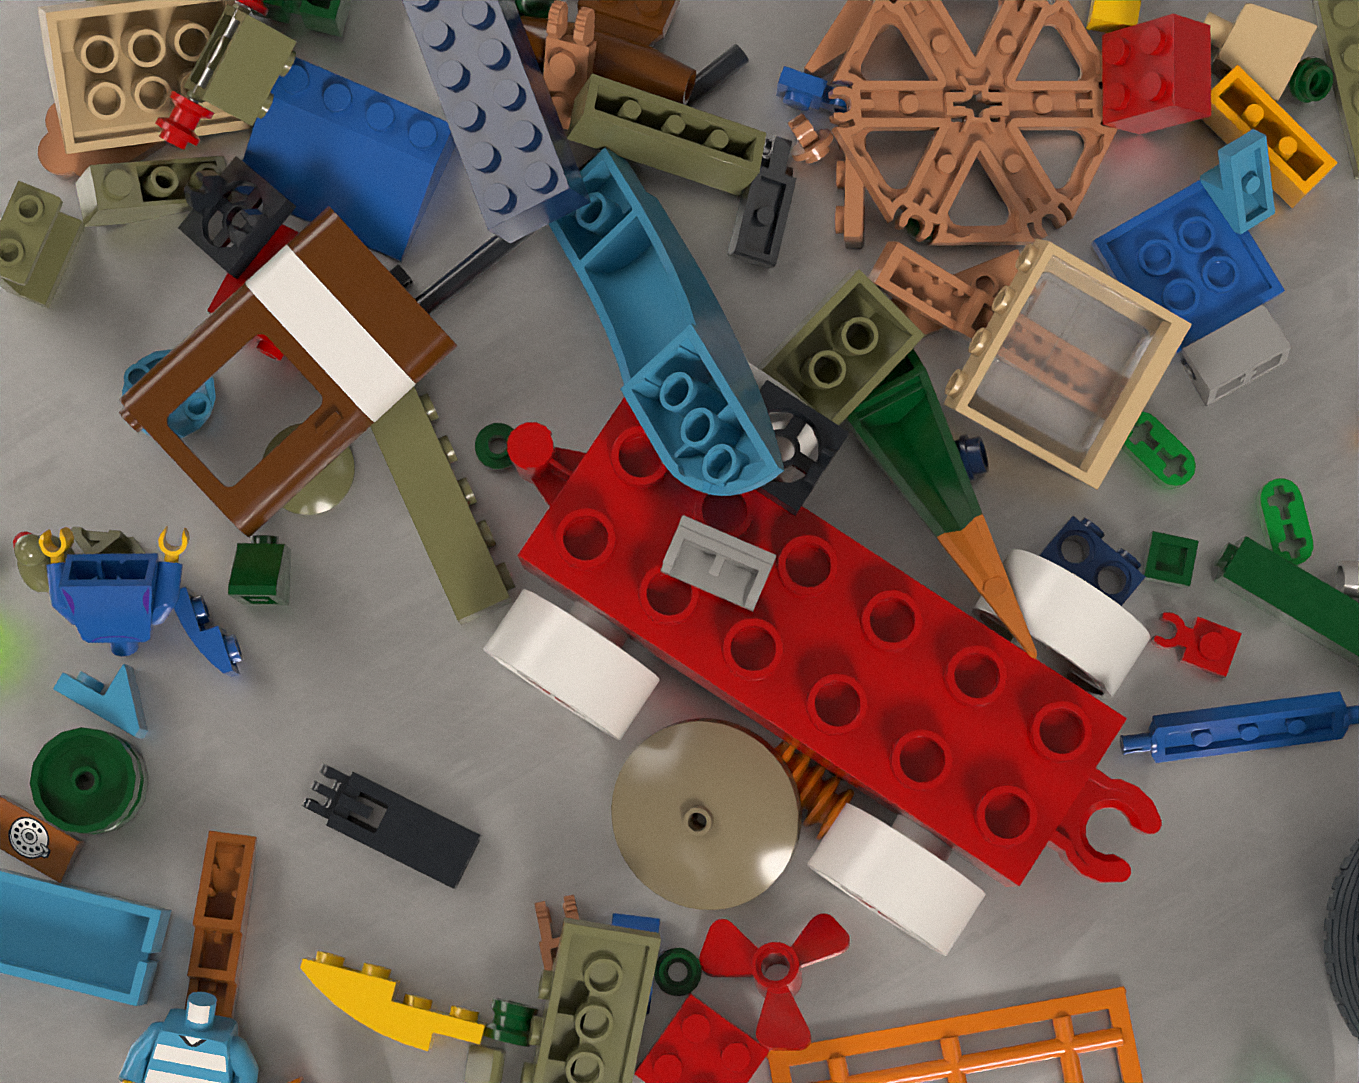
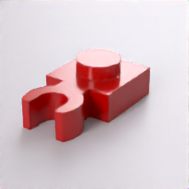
M1171 612L1160 614L1159 620L1169 623L1173 627L1174 633L1171 639H1164L1157 635L1153 636L1151 643L1155 647L1160 649H1171L1175 646L1182 648L1183 650L1178 662L1220 678L1227 676L1242 635L1241 632L1198 616L1194 618L1191 628L1185 626L1184 621L1177 614Z

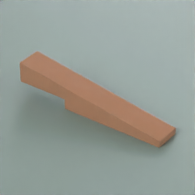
M887 242L868 276L883 293L969 343L980 328L987 327L994 314L992 304L995 298L983 290L973 288L899 242ZM1021 313L1018 315L995 356L1000 361L1101 418L1124 377Z

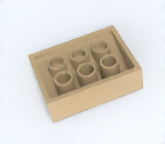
M90 0L37 7L44 54L65 153L71 154L165 141L159 137L163 128L156 125L155 122L158 117L170 116L175 106L169 97L172 90L190 99L186 95L189 90L184 85L226 5L228 4L233 7L235 1ZM205 100L203 103L198 102L200 105L213 111L214 115L212 119H200L194 131L197 136L251 129V125Z

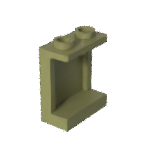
M18 180L0 220V286L6 292L49 309L85 227L82 220L59 212L63 204L60 197Z

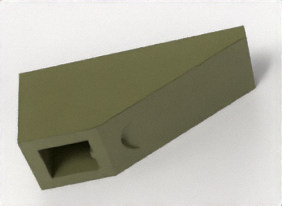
M224 156L89 165L76 182L84 227L129 224L191 211L193 208L186 202L184 188L186 185L195 189L201 188L202 183L195 175L198 171L213 170L221 175L226 168ZM232 193L227 198L230 202L233 200Z

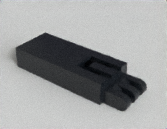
M324 763L322 764L319 772L329 779H334L335 782L332 788L314 780L310 789L327 798L324 804L321 805L318 801L306 797L301 806L328 819L326 826L453 889L457 888L483 835L358 773L352 772L351 776H348ZM359 796L387 809L378 828L350 815L352 811L369 819L374 808L357 801Z

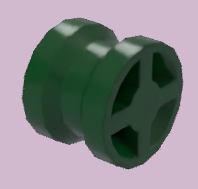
M493 997L491 1009L494 1015L492 1023L488 1024L485 1028L484 1036L514 1045L530 1047L528 1044L529 1028L533 1016H538L539 1009L526 1004Z

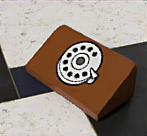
M0 795V849L53 880L62 883L86 842L68 831H63L42 816L5 795Z

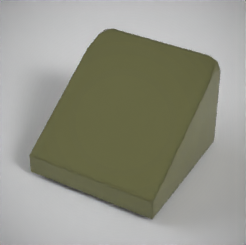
M477 1044L471 1045L468 1052L464 1083H502L506 1056L504 1048Z

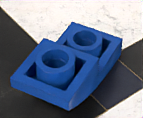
M187 587L180 588L179 600L174 610L189 638L210 663L222 673L230 677L239 675L237 662L243 661V656L235 634L227 635L226 630L220 626L206 630L204 624L211 622V618L203 596L195 597L194 591Z

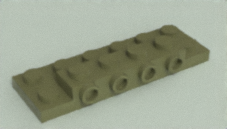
M564 917L557 955L553 960L552 970L543 969L541 972L538 999H544L545 1005L542 1017L533 1016L528 1044L536 1046L533 1063L524 1062L520 1083H632L661 943L660 933Z

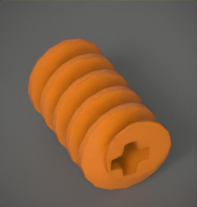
M782 741L775 750L786 762L794 777L800 795L802 810L806 809L808 811L802 825L808 828L820 823L821 828L816 837L819 841L826 835L845 804L851 803L855 792L852 789H848L837 794L836 790L841 781L840 777L836 775L824 781L822 777L826 770L825 767L817 764L810 768L808 766L811 760L810 757L802 752L796 754L795 747Z

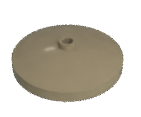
M695 718L676 722L662 728L643 741L631 753L620 770L612 795L611 818L613 832L621 855L635 876L645 886L662 898L677 905L699 910H719L735 907L752 900L767 890L780 877L791 861L798 845L802 825V807L797 784L790 769L780 754L766 740L748 728L733 722L714 718ZM697 813L705 816L707 821L705 825L698 822Z

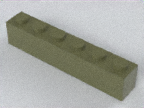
M414 386L370 427L458 622L463 625L511 603L512 600L508 591L516 586L505 562L495 565L488 548L497 544L486 520L484 519L476 523L469 506L477 503V500L467 478L464 477L457 480L450 464L457 461L458 458L448 436L437 437L431 422L439 417L428 392L419 396Z

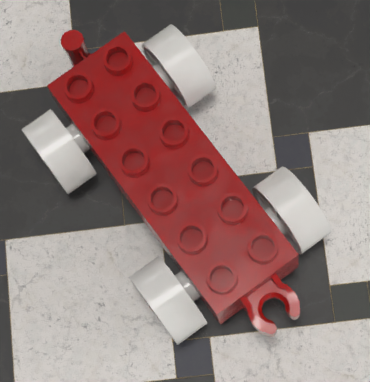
M748 362L759 390L765 381L769 380L802 401L785 386ZM625 397L619 403L587 453L555 447L551 437L552 432L545 425L537 422L523 423L511 432L507 441V452L511 461L515 464L518 474L525 481L534 485L549 507L518 553L519 560L525 570L575 603L567 613L537 594L523 589L483 649L506 668L582 719L620 741L660 681L652 671L621 649L628 638L633 640L898 815L890 827L867 812L846 803L811 856L807 866L880 917L943 956H947L986 895L977 885L946 864L952 852L1005 887H1020L1045 846L1057 852L1061 861L1077 875L1096 883L1124 882L1129 879L1131 867L1124 859L1115 854H1103L1096 851L1089 844L1086 837V825L1090 816L1102 808H1112L1120 811L1126 817L1129 826L1142 835L1155 834L1162 826V820L1153 800L1138 786L1122 779H1111L1096 768L1127 718L1095 697L1104 700L1112 699L1150 640V634L1147 629L1132 614L1110 597L1047 559L1025 550L1012 549L1002 564L1035 645L1037 658L1034 659L1028 655L982 595L972 609V613L976 617L975 619L803 506L795 516L756 490L731 496L706 494L685 485L675 478L661 461ZM770 413L769 417L773 429H785L793 415L789 413ZM806 424L797 439L800 443V452L809 456L817 444V439L811 427ZM776 437L782 462L790 460L794 455L792 443L784 437ZM792 466L788 467L771 481L792 482L799 470ZM683 515L777 555L753 612L661 572L664 558Z

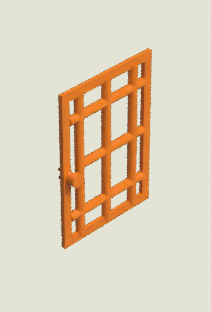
M1124 986L813 1042L801 1051L770 1050L766 1056L769 1062L772 1083H792L790 1066L827 1060L830 1079L811 1083H921L947 1078L948 1083H967L966 1074L1060 1057L1064 1082L1084 1083L1079 1054L1115 1047L1122 1083H1143L1126 999L1127 991ZM1108 1009L1111 1028L1075 1035L1072 1015ZM1049 1019L1053 1021L1056 1038L962 1055L958 1036ZM940 1039L943 1059L849 1076L846 1056Z

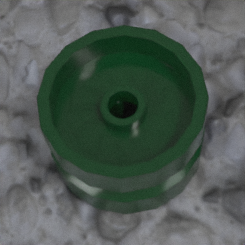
M80 727L61 732L44 744L33 762L29 784L34 804L48 822L63 831L100 835L116 831L135 818L146 798L148 775L143 758L130 742L111 732ZM90 772L94 776V785L86 790L83 783L89 781L87 773Z

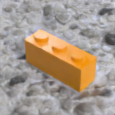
M1239 65L1234 67L1211 90L1212 116L1202 118V120L1226 144L1231 143L1252 129L1265 134L1272 189L1292 209L1338 163Z

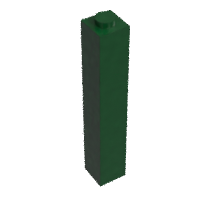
M1247 536L1236 541L1235 545L1227 542L1214 563V566L1220 569L1214 579L1215 583L1359 667V602Z

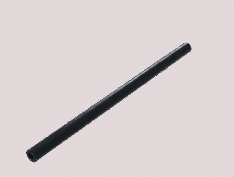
M734 44L696 74L695 85L691 97L686 104L687 106H695L749 62L747 55L737 44ZM598 152V153H597L595 156H593L590 160H588V161H587L586 163H584L581 167H579V168H578L579 171H581V170H582L593 158H595L600 152ZM536 231L512 243L494 235L417 296L415 300L431 316Z

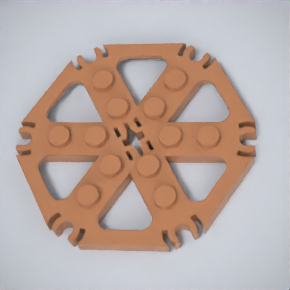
M873 0L829 84L846 85L838 86L828 93L829 99H842L847 105L845 113H833L829 117L830 123L835 125L849 123L850 127L841 128L835 126L831 130L887 223L893 221L896 210L900 208L903 212L897 216L894 228L900 231L906 226L909 218L917 220L920 230L915 240L919 243L930 236L934 227L933 238L927 246L1033 244L1036 238H1045L1048 235L1042 227L1043 217L1049 218L1056 229L1064 226L1074 218L1118 130L1117 128L1102 126L1103 88L1100 89L1099 87L1100 84H1103L1102 55L1068 0H1054L1051 5L1047 0H998L997 11L974 54L941 0ZM892 25L900 30L930 81L866 80L861 72L862 62L881 27ZM1043 26H1051L1061 35L1080 67V77L1077 81H1015ZM973 94H975L977 102L997 106H990L979 112L977 117H974L973 109L953 105H961L970 100ZM951 119H962V122H951ZM990 119H997V122H991ZM1020 130H1072L1081 135L1084 141L1083 151L1066 184L1062 188H1054ZM934 131L905 188H891L884 180L864 145L865 137L869 132ZM976 157L1008 208V219L1003 225L959 226L954 224L949 218L948 212Z

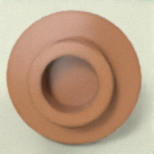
M803 113L787 122L798 140L790 151L794 161L805 160L806 163H813L823 158L830 151L828 145L834 138L830 129L825 128L815 131Z

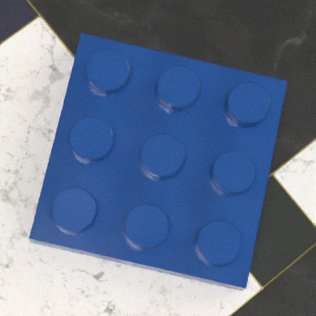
M1200 180L1096 238L1091 243L1110 277L1192 324L1175 355L1182 352L1186 346L1255 308L1266 304L1285 291L1250 232L1247 230L1240 235L1233 231Z

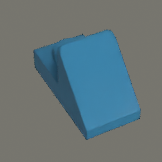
M1254 129L1219 149V164L1200 176L1202 185L1233 231L1240 235L1275 214L1267 138L1265 134Z
M127 664L121 666L105 694L101 693L105 684L83 671H80L76 678L66 673L61 674L53 688L55 691L132 736L144 739L148 728L132 666Z

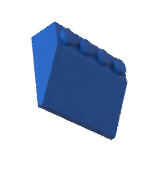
M295 57L289 72L284 77L279 76L271 90L274 98L268 112L262 119L256 118L242 161L296 205V208L290 215L310 223L325 208L330 206L368 249L402 263L456 146L447 121ZM239 186L234 191L249 196L254 187Z

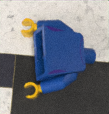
M168 526L163 529L158 543L161 551L165 553L164 562L159 561L158 553L67 554L65 562L64 553L74 543L73 532L68 527L62 528L59 533L61 547H57L53 544L51 530L48 529L40 536L39 544L43 554L49 556L51 564L46 565L51 605L69 623L76 625L82 640L88 643H109L112 653L116 656L124 657L134 654L139 648V642H147L151 639L154 625L164 623L179 600L183 564L178 563L179 554L186 549L190 540L187 528L183 530L182 544L179 546H172L167 542Z

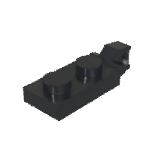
M776 135L770 139H765L760 172L749 186L742 191L727 253L728 256L768 269L775 267L777 264L797 178L793 177V168L787 166L792 145L791 140Z

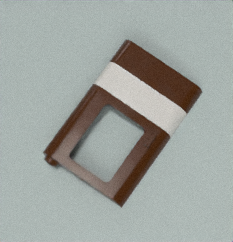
M328 206L121 396L119 400L124 408L119 411V414L136 432L139 433L144 428L220 511L244 535L250 538L458 345L364 245L334 210ZM263 334L275 344L321 394L322 404L234 486L229 487L225 486L170 428L168 418L255 336Z

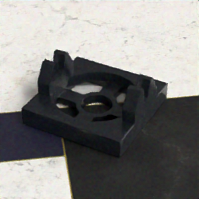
M235 156L221 175L213 170L198 171L195 175L202 183L200 189L186 185L184 188L186 202L193 209L178 229L227 273L238 280L296 208V205L249 165ZM239 186L254 187L245 201H238L233 204L227 199L235 188ZM263 203V208L261 212L258 208ZM219 211L223 214V228L211 240L208 224L214 214ZM239 211H241L240 214L246 221L242 228L232 225V220ZM230 242L234 244L231 247H227L230 244Z
M766 380L760 388V393L768 414L777 412L793 415L785 429L774 430L776 437L788 439L794 447L793 457L783 462L784 469L792 466L805 474V476L792 482L770 481L754 490L796 516L850 432L774 383ZM806 424L811 427L817 439L818 456L816 461L800 452V443L797 437Z

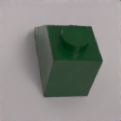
M253 535L250 537V543H237L228 584V595L241 604L289 605L291 549L286 544H279V537L271 535Z

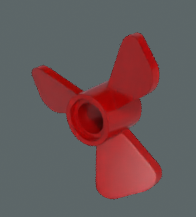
M822 913L814 916L791 947L781 942H769L758 948L732 922L727 919H718L711 924L699 962L702 971L710 977H753L758 992L765 998L756 1028V1037L759 1044L765 1049L772 1051H801L810 1045L812 1039L810 1030L794 999V996L802 986L801 968L846 952L850 946V937L833 916ZM775 964H782L789 968L788 974L783 979L776 981L766 978L764 976L765 972Z

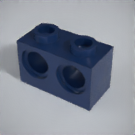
M1072 516L1038 556L1073 573L1122 606L1146 578L1138 570L1141 567L1140 562L1126 550L1119 548L1115 551L1102 540L1105 536L1104 532L1092 521L1085 517L1079 521L1075 516ZM1065 540H1075L1081 544L1084 549L1082 562L1071 563L1064 558L1061 548ZM1110 570L1119 577L1120 589L1116 594L1106 593L1100 588L1098 584L1100 571Z

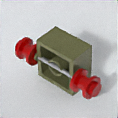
M236 0L240 4L234 3L233 7L228 4L226 5L184 85L189 90L186 95L190 99L172 90L169 97L175 106L170 116L158 117L155 122L156 125L163 128L159 135L160 138L185 150L188 142L198 146L200 139L194 131L200 119H212L214 115L213 111L198 103H203L204 100L253 126L256 118L262 119L266 115L273 102L274 94L271 93V90L279 76L284 77L294 63L296 52L293 51V48L297 41L249 15L251 11L248 8L266 17L269 10L263 3V0Z

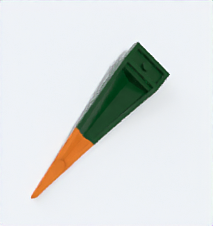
M913 348L847 416L845 421L850 431L1028 655L1036 659L1037 651L934 387L926 368Z

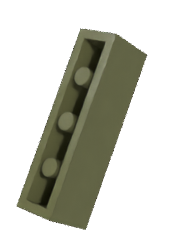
M591 74L574 100L566 139L601 151L606 147L620 157L740 196L742 191L749 186L760 172L766 132Z

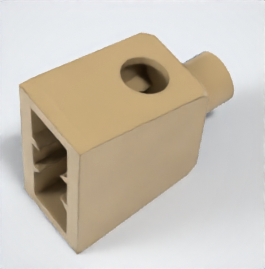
M1245 3L1234 23L1209 11L1203 23L1211 25V44L1220 48L1211 65V73L1222 80L1234 67L1239 65L1277 103L1318 26L1252 3Z

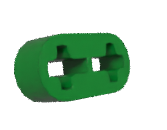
M1142 412L1134 427L1138 428L1142 424L1146 425L1150 430L1146 434V438L1156 448L1152 450L1143 441H1139L1136 445L1132 443L1129 439L1133 433L1131 430L1121 449L1161 487L1167 489L1180 488L1190 481L1194 475L1196 468L1195 458L1190 450L1156 417L1150 413ZM1159 451L1170 461L1176 457L1181 459L1183 464L1179 470L1183 474L1182 477L1177 474L1167 477L1163 473L1167 465L1157 455Z
M1285 478L1269 481L1262 486L1256 496V509L1266 548L1296 566L1300 565L1311 556L1314 548L1302 494L1296 484ZM1274 489H1278L1280 495H1288L1290 503L1283 506L1285 520L1281 519L1277 506H1269L1267 499L1274 495ZM1284 526H1287L1291 540H1299L1301 543V548L1295 551V558H1291L1289 551L1281 552L1279 544L1286 540Z

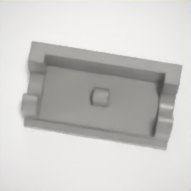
M1263 304L1183 348L1182 354L1187 363L1183 364V367L1201 395L1203 402L1208 406L1286 363L1291 344Z
M683 515L664 558L661 572L753 612L777 555Z

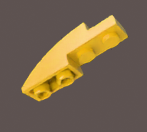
M317 951L315 959L310 957L302 958L301 970L330 1001L355 1020L384 1036L425 1051L432 1049L436 1033L476 1044H481L484 1040V1032L488 1023L478 1021V1011L451 1005L450 1013L431 1009L433 1000L405 993L403 1001L396 1000L400 980L390 978L392 969L370 963H363L362 971L343 966L345 957L323 951Z

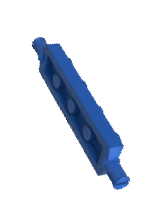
M1338 691L1153 715L1152 722L1146 733L1120 735V748L1123 756L1150 751L1155 763L1338 740L1343 739L1350 725L1359 724V705L1347 706L1341 692Z

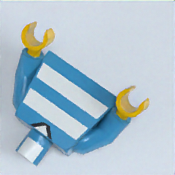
M194 992L188 996L186 1010L180 1008L170 1009L164 1022L152 1023L137 1038L129 1049L118 1079L122 1083H257L259 1065L246 1040L239 1037L238 1023L233 1018L215 1015L216 997L206 992Z

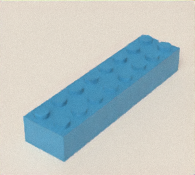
M0 868V973L133 1006L147 1004L158 961L149 959L150 954L161 952L172 910Z

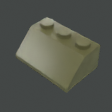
M860 269L847 273L757 368L785 386L809 407L837 425H840L918 344L925 334Z

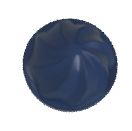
M967 434L959 436V439L955 440V444L969 480H977L979 474L989 472L988 457L983 440L980 436L969 438Z

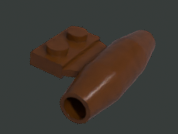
M578 0V13L581 7L595 10L593 40L597 42L593 74L686 105L695 85L696 70L653 48L661 39L664 40L680 0ZM521 16V21L538 65L544 67L548 19ZM568 21L567 34L574 35L575 22Z

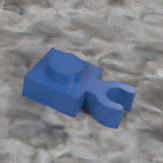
M786 66L783 67L777 85L776 96L783 98L784 104L800 111H808L809 108L820 110V107L832 113H845L847 111V105L842 99L828 98V93L836 87L827 85V80Z

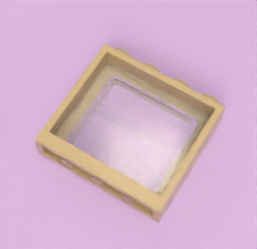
M1036 238L1033 245L1028 244L1021 251L1015 264L1018 272L1010 286H1004L995 297L992 304L994 314L987 327L980 328L973 336L968 347V352L971 355L962 370L957 369L950 377L945 388V394L948 396L943 404L1098 490L1192 324L1052 242Z

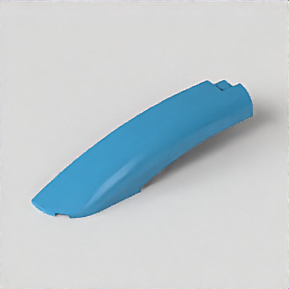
M605 147L580 171L591 203L550 223L549 226L577 272L605 329L624 384L620 390L661 461L679 481L697 491L718 496L737 495L759 488L784 471V466L767 408L748 361L711 287L659 200L646 192L627 160Z

